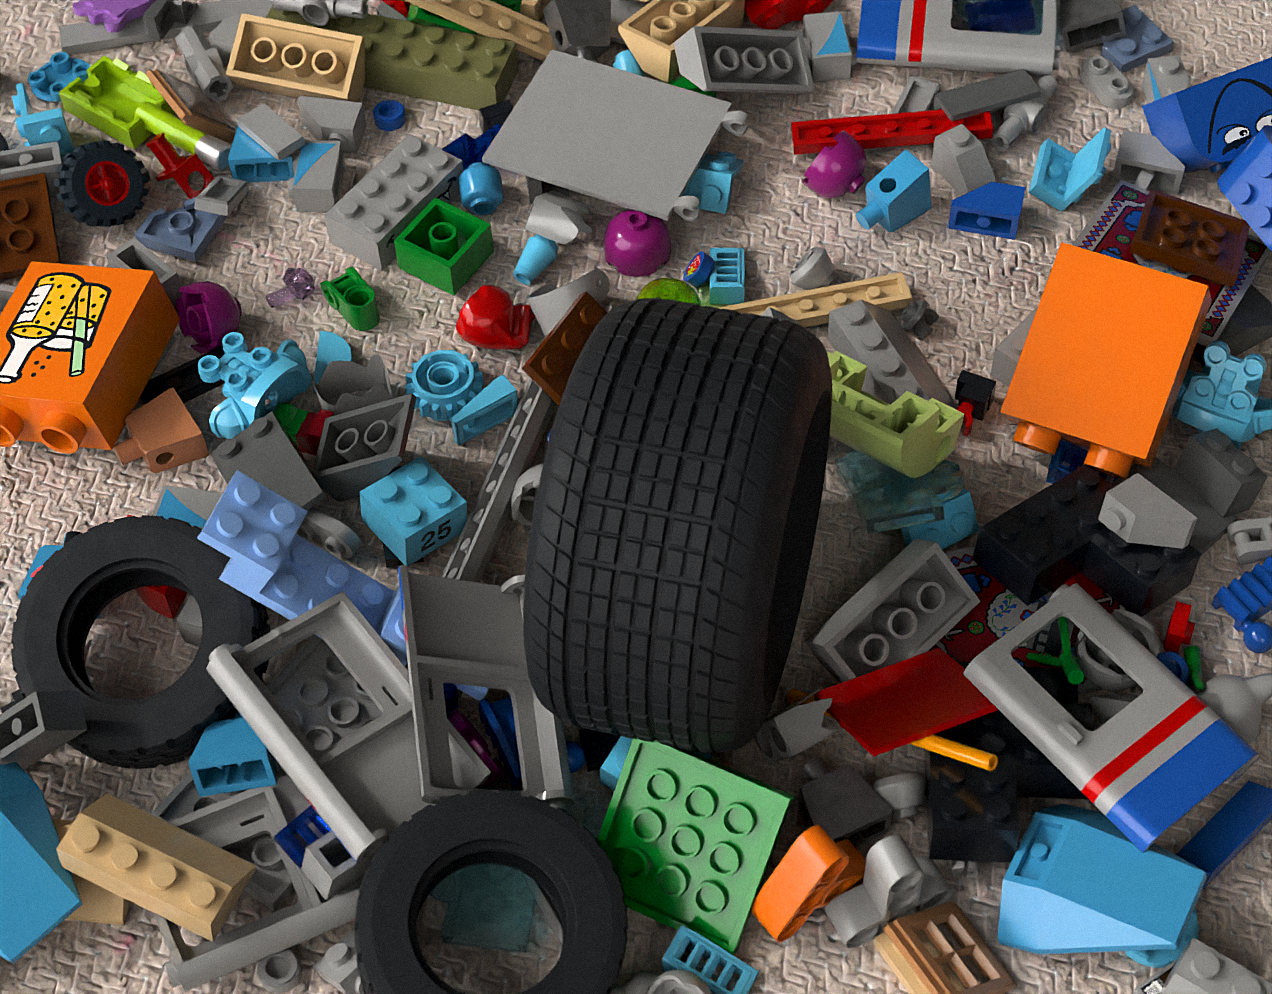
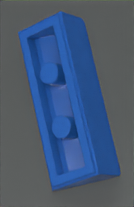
M1248 781L1176 854L1178 857L1206 872L1207 879L1203 889L1272 820V789Z

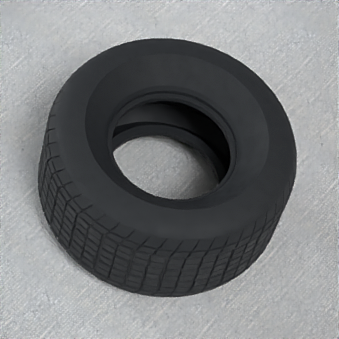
M644 298L621 304L613 308L596 325L574 365L553 424L537 490L526 561L523 636L527 670L531 686L539 702L556 717L576 727L621 735L632 739H637L638 737L639 740L654 742V740L658 739L662 745L675 748L678 746L680 749L695 752L699 750L701 753H722L736 750L745 746L755 737L771 710L792 644L806 585L823 492L830 435L832 375L826 349L814 334L786 319L780 321L774 317L751 313L741 314L734 310L700 306L699 304L670 299L663 300L661 298Z

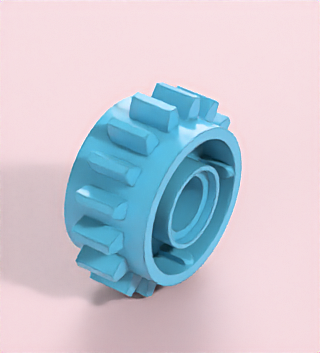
M437 350L423 355L417 363L413 362L411 365L412 373H406L405 376L407 382L405 385L406 395L412 393L417 397L414 409L419 408L422 417L427 416L434 419V421H451V418L478 395L484 386L483 374L479 372L478 363L476 361L470 362L467 354L463 355L455 350Z

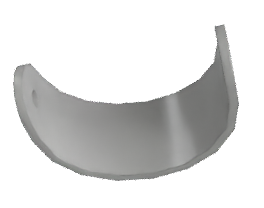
M596 269L560 288L554 284H545L526 298L544 336L547 337L580 294L587 291L600 304L609 292L610 282L606 273Z

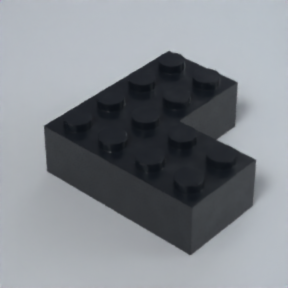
M1085 464L981 526L972 560L1027 606L1081 572L1126 610L1143 617L1190 586L1201 553L1190 544L1181 549L1127 543L1116 533L1108 529L1098 518L1106 492L1115 486Z
M1059 703L1086 730L1094 731L1091 704ZM1000 710L934 734L997 755L998 762L993 771H988L924 749L925 778L927 780L926 801L929 860L1011 863L1017 851L1020 833L1017 797L1088 799Z

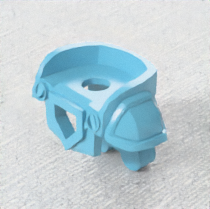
M231 332L222 339L224 355L220 359L214 355H207L198 362L199 375L204 382L214 383L220 379L225 381L222 392L227 399L212 410L209 419L211 431L219 438L232 439L248 428L254 420L264 417L273 411L278 403L291 401L299 393L306 392L312 385L306 357L292 339L284 340L279 346L277 353L265 347L255 348L248 353L247 343L243 335L238 332ZM269 399L271 402L265 406V400Z
M1215 340L1209 343L1204 350V361L1206 364L1202 372L1196 373L1187 368L1172 410L1173 415L1182 422L1203 431L1218 429L1226 434L1230 440L1239 442L1253 440L1256 434L1272 429V398L1268 399L1263 396H1257L1267 365L1264 357L1251 353L1246 355L1244 359L1230 355V348L1225 342Z

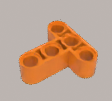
M820 825L812 826L797 838L756 895L751 913L777 943H781L793 936L803 926L814 909L828 905L835 897L863 884L866 858L849 839L835 842Z

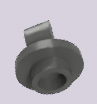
M921 299L917 303L911 301L900 316L903 320L901 327L906 331L912 328L917 336L926 338L933 331L928 325L931 326L939 319V315L932 309H926L928 303L925 300Z

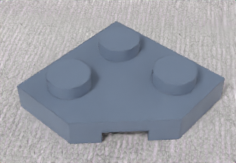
M1136 5L1122 10L1126 36L1104 42L1101 56L1111 61L1121 73H1124L1147 63L1148 58H1157L1172 52L1174 41Z
M195 198L183 201L184 207L165 212L164 208L150 212L135 233L134 238L149 249L194 262L198 261L227 218L225 215L195 210Z

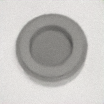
M288 948L260 960L257 965V973L265 989L273 993H285L292 990L299 983L302 977V966L297 954Z

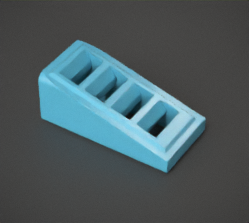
M710 248V256L714 259V266L710 273V304L744 303V248ZM717 265H737V266H717Z
M503 374L493 380L451 418L454 441L458 446L513 417L518 406L517 390Z
M683 925L680 926L662 959L663 973L678 969L691 971L707 983L712 994H748L759 974L758 970ZM685 949H688L692 953L686 963H684L680 958ZM701 957H704L708 961L700 973L695 968ZM720 965L724 967V970L717 982H714L710 978L717 966ZM733 973L740 975V978L733 991L730 992L725 987Z

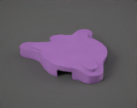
M82 0L75 2L72 7L74 14L77 16H88L91 24L104 22L106 30L115 33L121 31L130 21L143 17L144 13L156 0Z

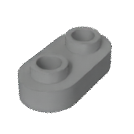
M1092 57L1084 61L1080 79L1105 106L1120 109L1131 103L1134 91L1133 84L1111 61L1104 57Z
M314 507L307 510L308 512L296 532L307 541L311 542L313 540L324 546L336 558H351L361 547L359 537L350 527Z

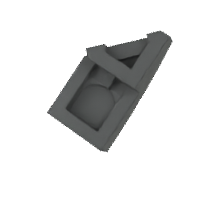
M156 0L143 15L149 39L161 42L175 22L187 24L198 9V4L183 0Z

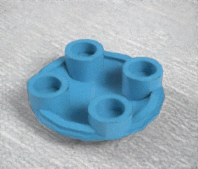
M66 52L55 53L51 56L50 62L28 75L32 93L41 100L49 102L61 101L59 92L77 77L81 78L82 82L88 78L86 70L90 67V64L84 60L69 57Z

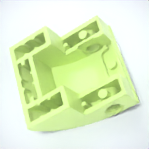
M826 351L832 375L830 437L912 478L921 477L930 472L955 450L964 413L934 398L927 401L909 391H906L894 403L889 404L862 390L867 365L838 351L834 353Z

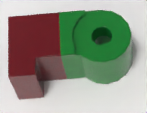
M278 403L272 411L295 440L301 452L316 456L325 418L334 416V412L320 409L316 414L300 410L288 403Z

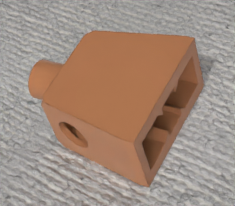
M173 387L128 415L124 421L131 438L113 446L122 466L142 457L152 473H159L209 456L203 433Z

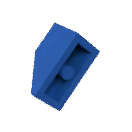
M990 182L952 200L948 229L1015 240L1026 187Z

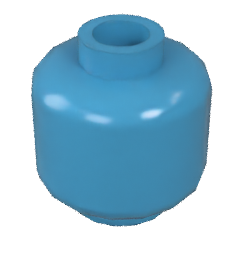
M477 162L471 164L459 175L460 200L463 207L476 215L490 214L502 203L504 199L502 179L499 171L494 167Z

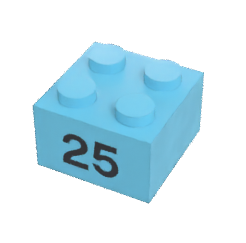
M422 456L360 491L362 521L407 567L460 535L467 521V502Z

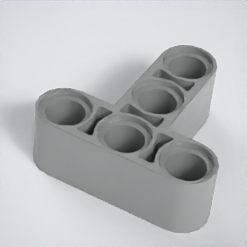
M897 834L880 840L869 850L863 884L835 897L825 907V912L846 948L850 949L875 939V937L885 932V926L894 922L895 919L945 904L952 897L953 891L935 862L929 860L928 855L915 859L901 835Z

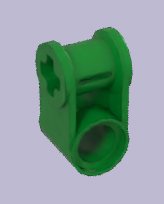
M354 267L346 268L343 275L330 282L324 280L320 283L327 302L344 317L352 328L359 331H367L373 329L379 323L380 315L375 292L362 279Z

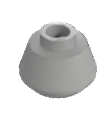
M813 247L795 264L790 272V279L793 285L805 290L827 287L835 277L832 274L834 265L826 249Z
M909 772L877 780L872 788L889 806L895 820L918 815L917 807L924 805L927 780L919 772Z

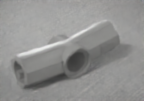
M192 25L181 28V32L175 38L193 84H199L206 97L215 99L216 102L227 99L233 87L230 78L226 76L218 51L215 47H210L201 29L194 28Z

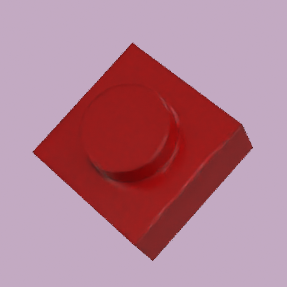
M1176 601L1163 643L1165 652L1178 654L1181 643L1190 644L1195 627V622L1188 621L1192 605Z

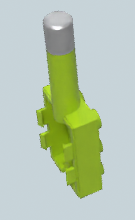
M103 56L86 70L88 78L82 82L81 78L77 77L59 92L65 111L132 149L138 147L152 134L158 135L163 132L171 144L191 155L196 153L200 160L214 168L223 170L229 166L228 156L231 147L204 132L185 125L181 119L174 116L176 113L150 82L146 74L138 71V73L133 72L130 69V65L117 58L112 60Z

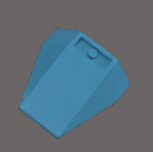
M17 762L0 765V957L13 964L83 904L72 873L61 866L56 850L60 839L43 791Z
M1058 804L1035 812L1003 878L997 940L1001 945L1036 954L1177 949L1205 884L1207 875L1205 871L1155 843L1143 853L1099 811Z

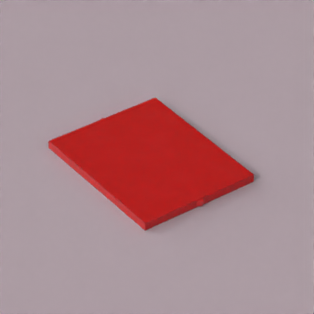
M936 648L839 683L814 694L815 701L832 698L831 706L826 712L873 757L999 710L963 675L965 668L941 648Z

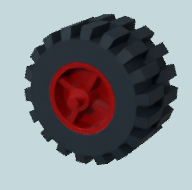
M102 140L79 145L73 148V152L67 153L62 158L65 162L63 165H58L56 170L57 173H60L59 179H55V187L60 188V193L56 194L58 201L65 203L64 211L67 214L72 213L74 220L85 222L87 226L92 227L116 226L123 224L125 220L134 218L136 216L135 211L142 209L145 204L141 199L148 196L149 189L143 187V182H149L148 175H142L140 170L145 166L142 161H135L134 157L136 154L131 149L124 150V145L120 143H110V141Z

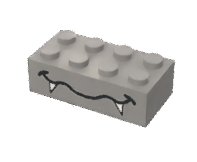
M409 134L324 214L330 243L383 271L397 257L394 240L434 198L450 204L460 195L458 178L464 171L462 160Z

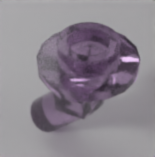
M288 268L282 278L286 287L266 295V300L271 308L294 297L305 300L315 291V287L312 284L313 278L302 268Z

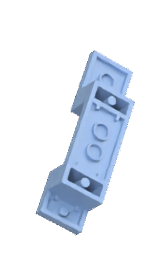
M237 470L197 539L230 557L219 580L289 620L298 617L343 591L401 663L406 666L408 662L400 586L396 591H393L297 535L296 532L308 511ZM449 683L478 701L486 696L489 689L488 687Z

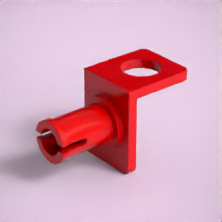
M163 132L147 142L146 146L164 167L162 172L155 177L157 182L174 178L187 197L193 199L214 180V177L196 153L185 157L184 155L180 156ZM196 171L204 178V186L199 191L192 189L188 183V177L191 172Z

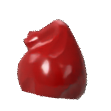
M482 285L461 308L455 328L457 334L464 341L480 348L499 350L520 349L529 342L530 326L535 319V315L529 304L518 303L514 305L509 293L501 287Z

